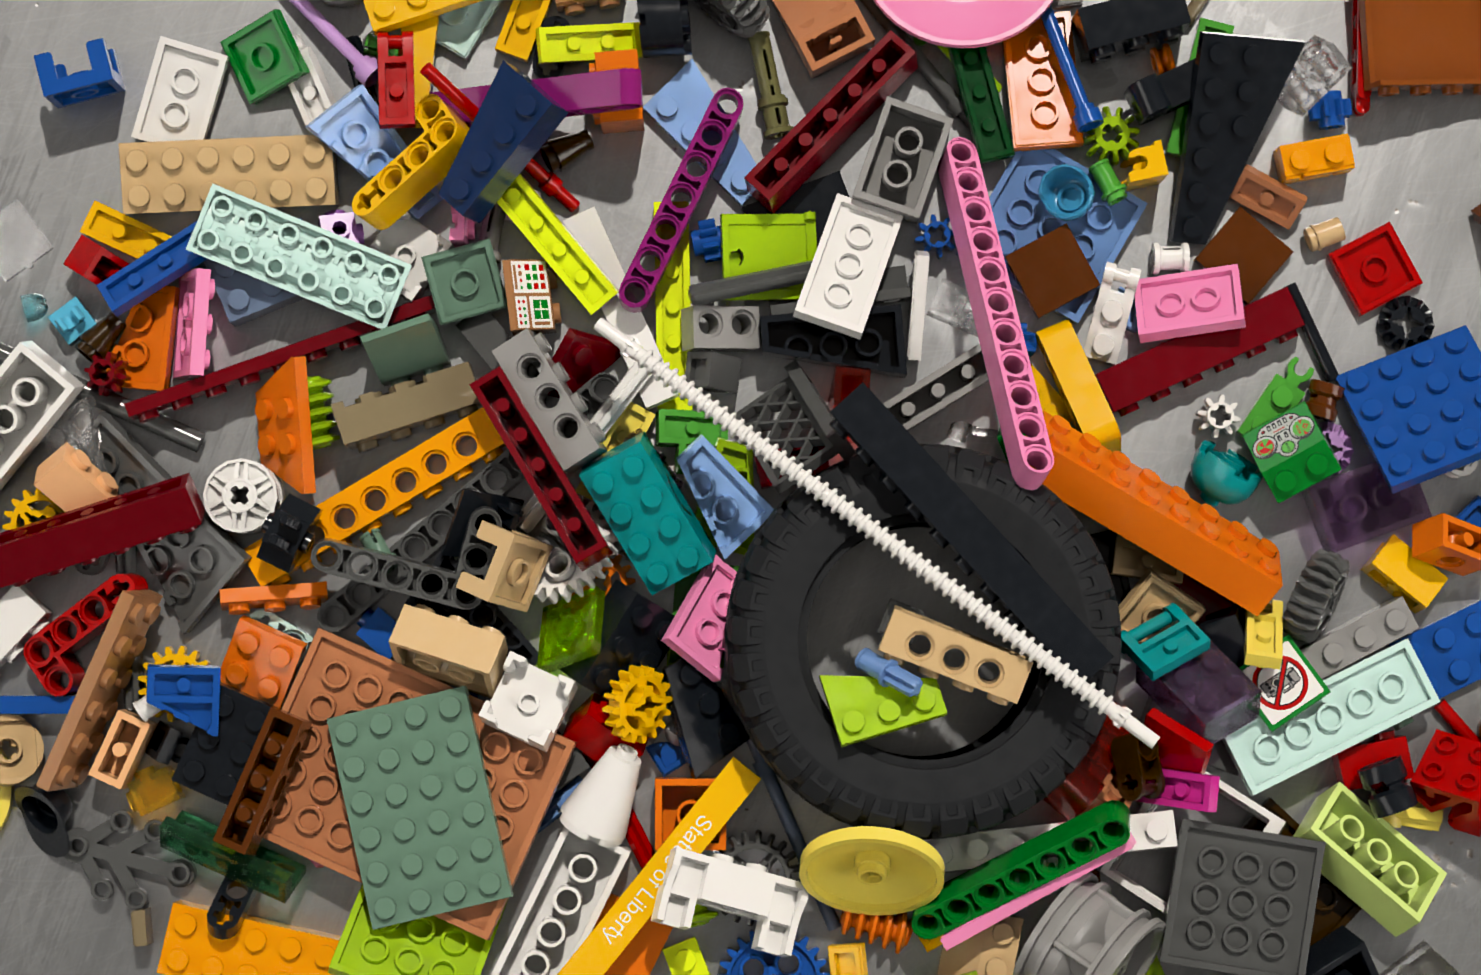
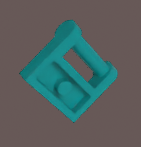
M1171 603L1162 609V613L1128 632L1126 630L1121 631V653H1126L1154 681L1210 649L1211 639L1178 605ZM1168 625L1171 626L1170 628H1168V629L1162 631L1161 633H1159V634L1155 635L1154 637H1152V638L1146 640L1145 642H1143V643H1141V644L1138 643L1139 641H1141V640L1147 638L1148 636L1154 634L1155 632L1161 630L1162 628H1164V627H1166V626H1168Z

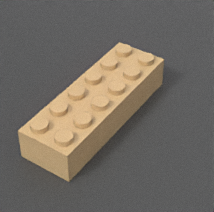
M315 135L119 143L123 214L201 211L212 183L271 208L339 204L337 154Z

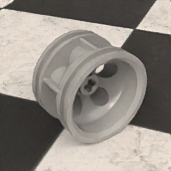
M1089 872L1070 882L1043 914L1018 957L1013 975H1146L1161 947L1166 923L1159 918L1151 919V913L1144 908L1136 912L1132 911L1111 895L1112 888L1108 883L1104 881L1099 882L1098 877Z

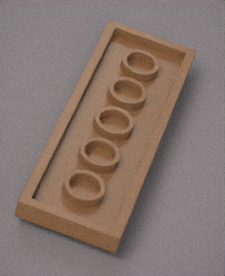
M122 590L36 786L47 792L74 788L82 784L88 776L90 770L88 763L91 756L99 749L103 742V729L118 708L116 700L121 689L125 688L131 679V666L135 657L141 654L146 645L145 635L147 630L160 614L161 606L159 603L163 597L162 595L153 590Z

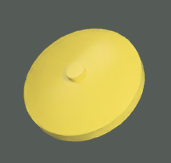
M875 826L847 827L822 834L804 848L800 857L799 878L803 887L818 901L842 911L877 916L906 913L929 904L942 891L945 873L944 861L932 845L919 837L903 831Z

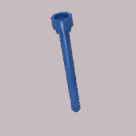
M1050 5L1041 16V19L1076 106L1074 109L1075 115L1073 116L1076 129L1080 133L1087 132L1102 125L1104 119L1099 107H1095L1092 102L1088 101L1057 18Z

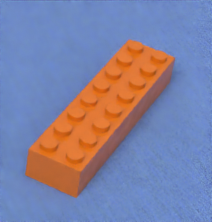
M1043 411L1054 456V465L1042 483L1050 489L1064 503L1252 614L1258 616L1283 586L1280 554L1275 544L1268 539H1259L1250 534L1241 523L1237 521L1230 522L1220 516L1218 511L1211 505L1206 503L1200 504L1193 500L1184 489L1178 486L1171 487L1161 481L1160 477L1152 470L1147 468L1141 469L1131 463L1130 459L1122 452L1109 450L1101 445L1095 436L1089 433L1082 434L1072 428L1070 423L1059 415L1052 416Z

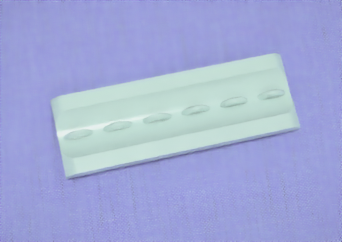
M213 183L186 247V250L380 329L388 326L412 267L411 264Z

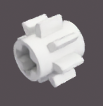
M1223 394L1218 397L1215 404L1208 397L1203 401L1207 408L1205 411L1200 410L1195 413L1198 417H1202L1203 424L1198 429L1204 430L1208 428L1212 430L1211 436L1213 439L1218 437L1219 430L1222 429L1228 436L1233 434L1229 425L1241 421V418L1234 416L1233 409L1238 404L1232 403L1228 405L1224 403L1225 396ZM1219 408L1220 414L1226 416V420L1216 425V419L1210 417V413L1215 412Z

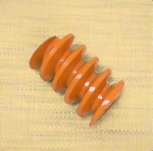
M842 911L839 920L842 935H846L851 927L855 928L856 940H859L867 932L868 944L870 945L878 937L882 939V949H886L891 942H895L896 954H899L907 946L913 932L912 918L908 921L907 912L897 914L896 916H877Z

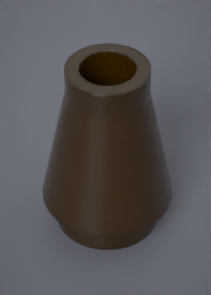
M584 129L577 133L546 140V145L540 148V153L551 172L557 170L562 172L587 151L593 149L594 144L589 133Z
M110 312L104 319L78 336L79 341L74 347L91 363L94 362L93 355L105 359L107 352H110L126 325Z

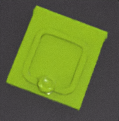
M808 211L804 214L720 215L723 278L811 261L815 256L817 250L816 212ZM738 250H740V252H741L742 255H743V261H742V263H741V259H742V258H741V254L739 253ZM804 283L725 299L723 301L799 300Z

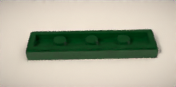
M947 47L980 164L983 165L1014 157V148L986 47Z

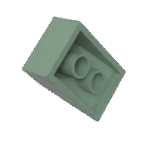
M428 313L360 336L376 374L384 386L391 385L392 387L394 384L411 380V377L423 373L424 375L442 370L444 366L451 364L438 324Z

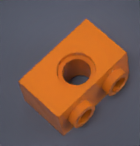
M1445 513L1412 524V557L1461 576L1481 570V527Z

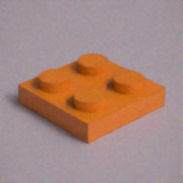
M243 615L239 618L222 663L220 682L280 709L289 694L308 643Z

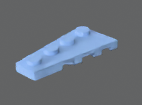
M691 59L643 106V110L686 152L714 94L695 62ZM719 103V104L717 105V106H718V109H719L722 113L726 114V113L724 112L723 108L721 107L720 103ZM734 130L712 178L742 207L752 197L747 190L744 177L757 164L736 130ZM707 131L702 135L703 141L711 146L719 144L722 140L720 134L716 131ZM697 162L706 171V167L701 162Z
M363 84L356 86L305 126L307 130L368 181L408 147L395 128L380 129L379 106ZM435 186L407 212L412 218L419 219L444 198L438 194L439 190Z

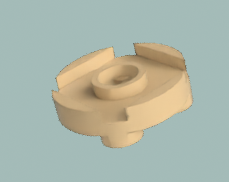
M14 714L0 715V748L3 745V741H9L10 747H16L17 753L12 754L9 760L4 759V756L0 754V786H14L23 783L35 773L43 759L44 744L39 731L26 722V719Z

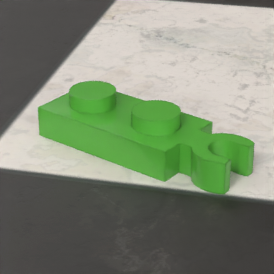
M1294 357L1289 360L1285 367V378L1277 373L1274 374L1236 430V433L1243 437L1242 434L1299 404L1305 392L1299 389L1298 386L1312 377L1314 369L1310 367L1303 376H1299L1294 371V366L1299 359Z

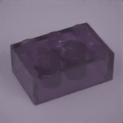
M1376 461L1320 481L1301 491L1322 548L1334 553L1432 517L1420 483L1392 494Z
M1212 641L1210 649L1154 681L1136 665L1135 682L1169 717L1213 744L1259 717L1262 691Z

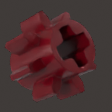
M107 352L105 359L93 355L94 362L90 368H84V371L89 373L91 379L87 383V387H99V395L106 397L109 395L110 389L120 394L123 393L121 386L125 381L131 380V377L126 375L124 369L129 363L124 360L116 362L117 356L112 352Z

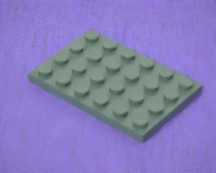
M467 686L456 687L327 719L373 930L514 897Z

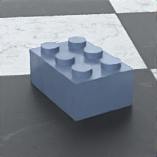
M207 259L204 261L207 269H211V279L215 280V289L229 323L235 327L305 299L213 260Z

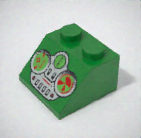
M1305 401L1242 434L1261 474L1278 503L1342 470L1337 456Z

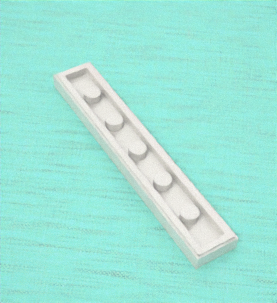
M595 206L563 220L567 230L619 290L625 273ZM631 287L628 288L625 292L626 299L632 303H638ZM619 293L601 307L610 324L629 338L634 336L646 351L653 350V357L661 356L642 311L632 313L625 310L620 304ZM623 356L628 369H630L635 360ZM655 374L650 376L639 391L647 410L679 397L678 392L675 394L671 393V386L663 387V380L655 381Z

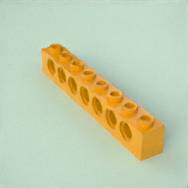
M482 407L315 506L323 510L316 527H320L324 531L325 538L353 544L350 538L361 532L364 534L368 531L371 534V529L374 528L380 529L383 526L381 523L382 519L391 514L398 518L413 509L411 502L421 496L428 500L442 492L444 489L441 484L454 478L455 482L466 478L474 472L472 466L484 460L486 464L491 463L503 453L502 448L506 445ZM466 437L474 438L477 442V449L471 456H462L458 450L460 441ZM436 455L444 456L447 462L445 470L440 474H432L428 469L429 460ZM405 473H412L416 478V486L410 492H402L398 487V480ZM375 491H381L386 498L385 505L380 510H371L368 506L369 495ZM344 509H351L355 514V522L351 527L343 529L338 524V515ZM262 538L244 548L252 557L247 564L260 586L287 584L292 580L289 575L302 568L303 572H307L314 568L311 561L312 546L306 554H302L291 573H287L257 558ZM323 546L317 551V558L322 563L320 556L330 550L334 554H337V551L331 546Z

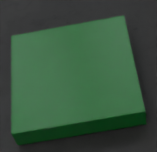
M280 9L270 11L220 42L225 54L230 57L229 62L249 105L259 103L309 73V69Z

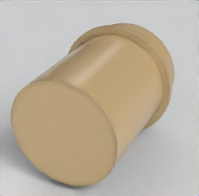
M1338 217L1316 225L1311 224L1308 228L1303 229L1306 244L1311 252L1321 251L1324 247L1346 239L1344 228Z

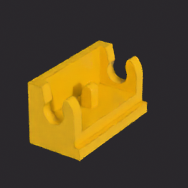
M1161 140L1154 141L1150 146L1132 150L1128 154L1130 159L1128 161L1124 160L1120 164V168L1132 166L1133 171L1128 173V179L1120 182L1121 184H1126V191L1159 185L1169 174Z
M1392 534L1385 543L1382 542L1360 569L1393 597L1403 596L1409 609L1414 614L1427 608L1449 579L1432 564L1413 558L1412 548L1395 534Z

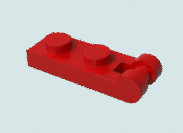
M402 31V35H389L388 32H377L380 129L416 128L413 31ZM389 49H402L403 56H389Z

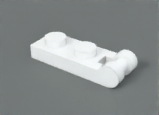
M1107 261L1084 347L1086 357L1117 364L1141 270L1131 268L1129 271L1117 268L1116 263ZM1112 282L1126 284L1125 292L1111 290Z

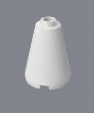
M619 744L618 746H610L561 806L559 819L569 831L586 841L589 835L600 839L598 845L603 847H616L622 844L627 833L642 763L641 759L637 756L638 752L626 744Z

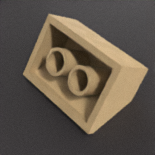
M404 604L388 641L395 662L454 687L467 686L469 692L491 699L502 679L503 665L508 652L506 638L498 629L490 626L479 628L470 625L467 620L456 615L445 617L436 614L433 609L421 604H417L415 607Z
M1012 914L947 951L942 945L937 975H960L974 970L977 971L978 975H1013L1024 919L1021 916Z

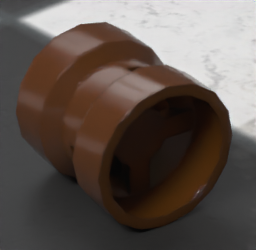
M1311 379L1308 388L1311 397L1306 401L1314 418L1335 423L1338 415L1336 402L1343 398L1345 388L1329 382Z

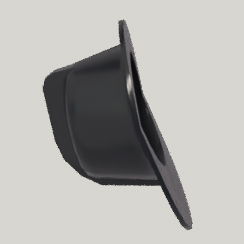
M36 784L32 787L19 786L14 792V798L22 812L33 841L42 851L56 858L65 856L70 847V840L65 826L73 810L70 797L63 789L47 792L36 786Z

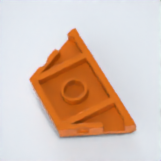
M306 356L291 357L255 393V414L257 416L259 434L258 450L260 452L261 464L299 493H316Z

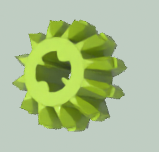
M1103 107L1101 114L1104 123L1093 130L1085 132L1089 135L1083 137V145L1092 144L1093 146L1087 151V157H1092L1096 152L1100 154L1098 161L1109 156L1112 166L1119 164V155L1128 161L1130 159L1128 158L1129 149L1139 147V142L1130 137L1139 135L1140 128L1128 127L1134 121V116L1130 115L1123 120L1121 119L1123 108L1118 107L1114 116H1111L1109 107ZM1114 130L1117 133L1115 141L1110 140L1106 142L1103 139L1106 132L1110 133Z

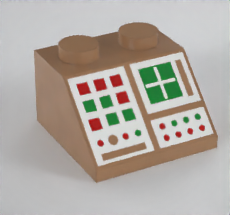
M502 260L510 331L513 336L526 328L536 332V334L540 332L542 334L557 333L556 324L562 323L560 303H553L551 289H558L555 271L549 268L545 260Z

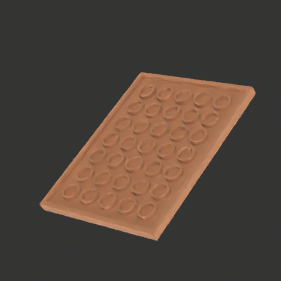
M318 627L282 707V710L312 722V725L263 838L362 883L327 719L454 687ZM469 694L513 889L577 742L556 733L546 753L482 723L478 715L485 701ZM508 898L434 916L485 940H490Z

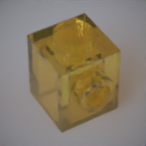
M152 765L134 773L136 780L127 784L129 792L126 793L128 803L134 812L139 811L140 816H145L186 798L181 785L171 780L174 774L172 765L155 771Z

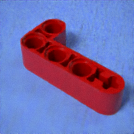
M130 573L116 574L110 577L25 643V660L50 695L57 697L77 694L85 672L73 654L105 630L120 597L113 595H120L122 590H148L147 581L142 575ZM99 601L104 606V614L101 619L95 613V607ZM71 622L77 628V634L74 639L68 633V627ZM44 643L50 649L47 659L41 654V648ZM63 672H66L69 677V684L66 689L62 686L60 680Z

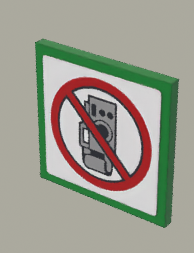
M1289 634L1283 638V659L1280 670L1244 664L1230 674L1271 733L1331 693Z

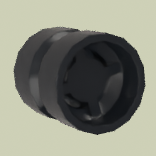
M1400 755L1371 763L1357 770L1363 790L1370 791L1371 793L1367 801L1374 818L1393 815L1418 804L1412 784L1405 783L1404 781L1408 773Z

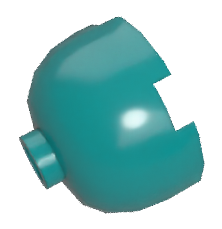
M1204 440L1191 463V477L1195 486L1202 491L1199 495L1200 498L1213 506H1218L1220 502L1227 505L1239 504L1249 498L1263 479L1261 473L1254 474L1258 467L1231 449L1227 453L1214 449L1215 442Z

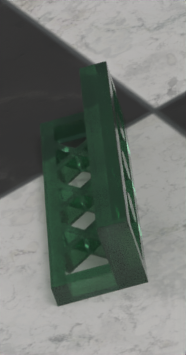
M183 810L175 820L167 816L159 826L160 847L282 903H286L306 873L305 865L259 845L255 855H244L213 841L219 826Z

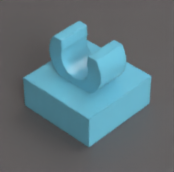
M77 296L48 317L70 346L79 341L78 336L98 323Z

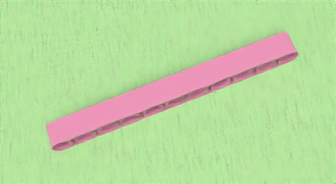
M956 137L949 141L938 163L940 182L1011 474L1019 487L1035 490L1042 485L1054 465V456L978 152L970 140Z

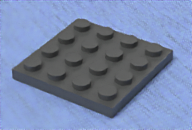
M1181 818L1165 918L1166 927L1162 937L1159 961L1236 975H1305L1326 842Z

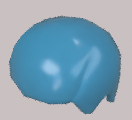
M1062 164L1052 167L1042 176L1038 194L1046 210L1053 217L1064 221H1071L1081 218L1091 209L1095 191L1091 179L1083 170L1069 164Z

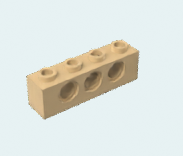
M894 605L878 650L885 652L883 658L887 660L895 659L899 662L898 665L902 666L905 661L919 666L918 672L934 679H938L940 674L954 679L952 682L953 686L972 693L975 687L987 692V699L1007 706L1009 701L1018 703L1033 665V661L1029 662V657L1025 655L1020 656L1015 651L897 605ZM916 635L926 636L930 640V648L924 653H915L909 647L911 638ZM957 648L964 653L965 659L961 665L952 667L945 663L943 657L949 649ZM985 662H993L1000 670L996 678L985 680L978 674L979 667Z

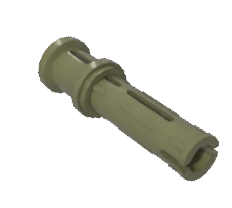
M760 31L755 33L753 37L748 38L761 95L757 106L758 110L763 113L766 128L763 135L764 139L772 140L785 137L794 127L790 126L786 110V106L789 104L788 98L781 94L769 37L770 33L769 31Z

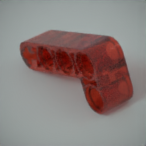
M1107 716L1096 740L1080 764L1072 773L1066 776L1058 788L1043 800L1067 820L1079 816L1105 786L1102 781L1114 766L1110 749L1112 740L1117 736L1130 732L1122 726L1120 729L1115 727L1112 720Z

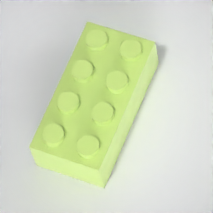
M1340 781L1316 797L1293 837L1326 842L1321 874L1395 937L1420 923L1447 875L1441 867L1386 820L1374 818L1370 807Z

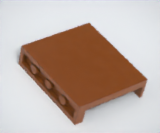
M1359 0L1364 91H1378V96L1387 97L1399 95V90H1410V96H1424L1431 94V90H1441L1442 95L1450 96L1462 94L1463 89H1473V95H1481V0Z

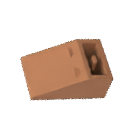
M771 0L811 79L874 47L875 38L854 0Z

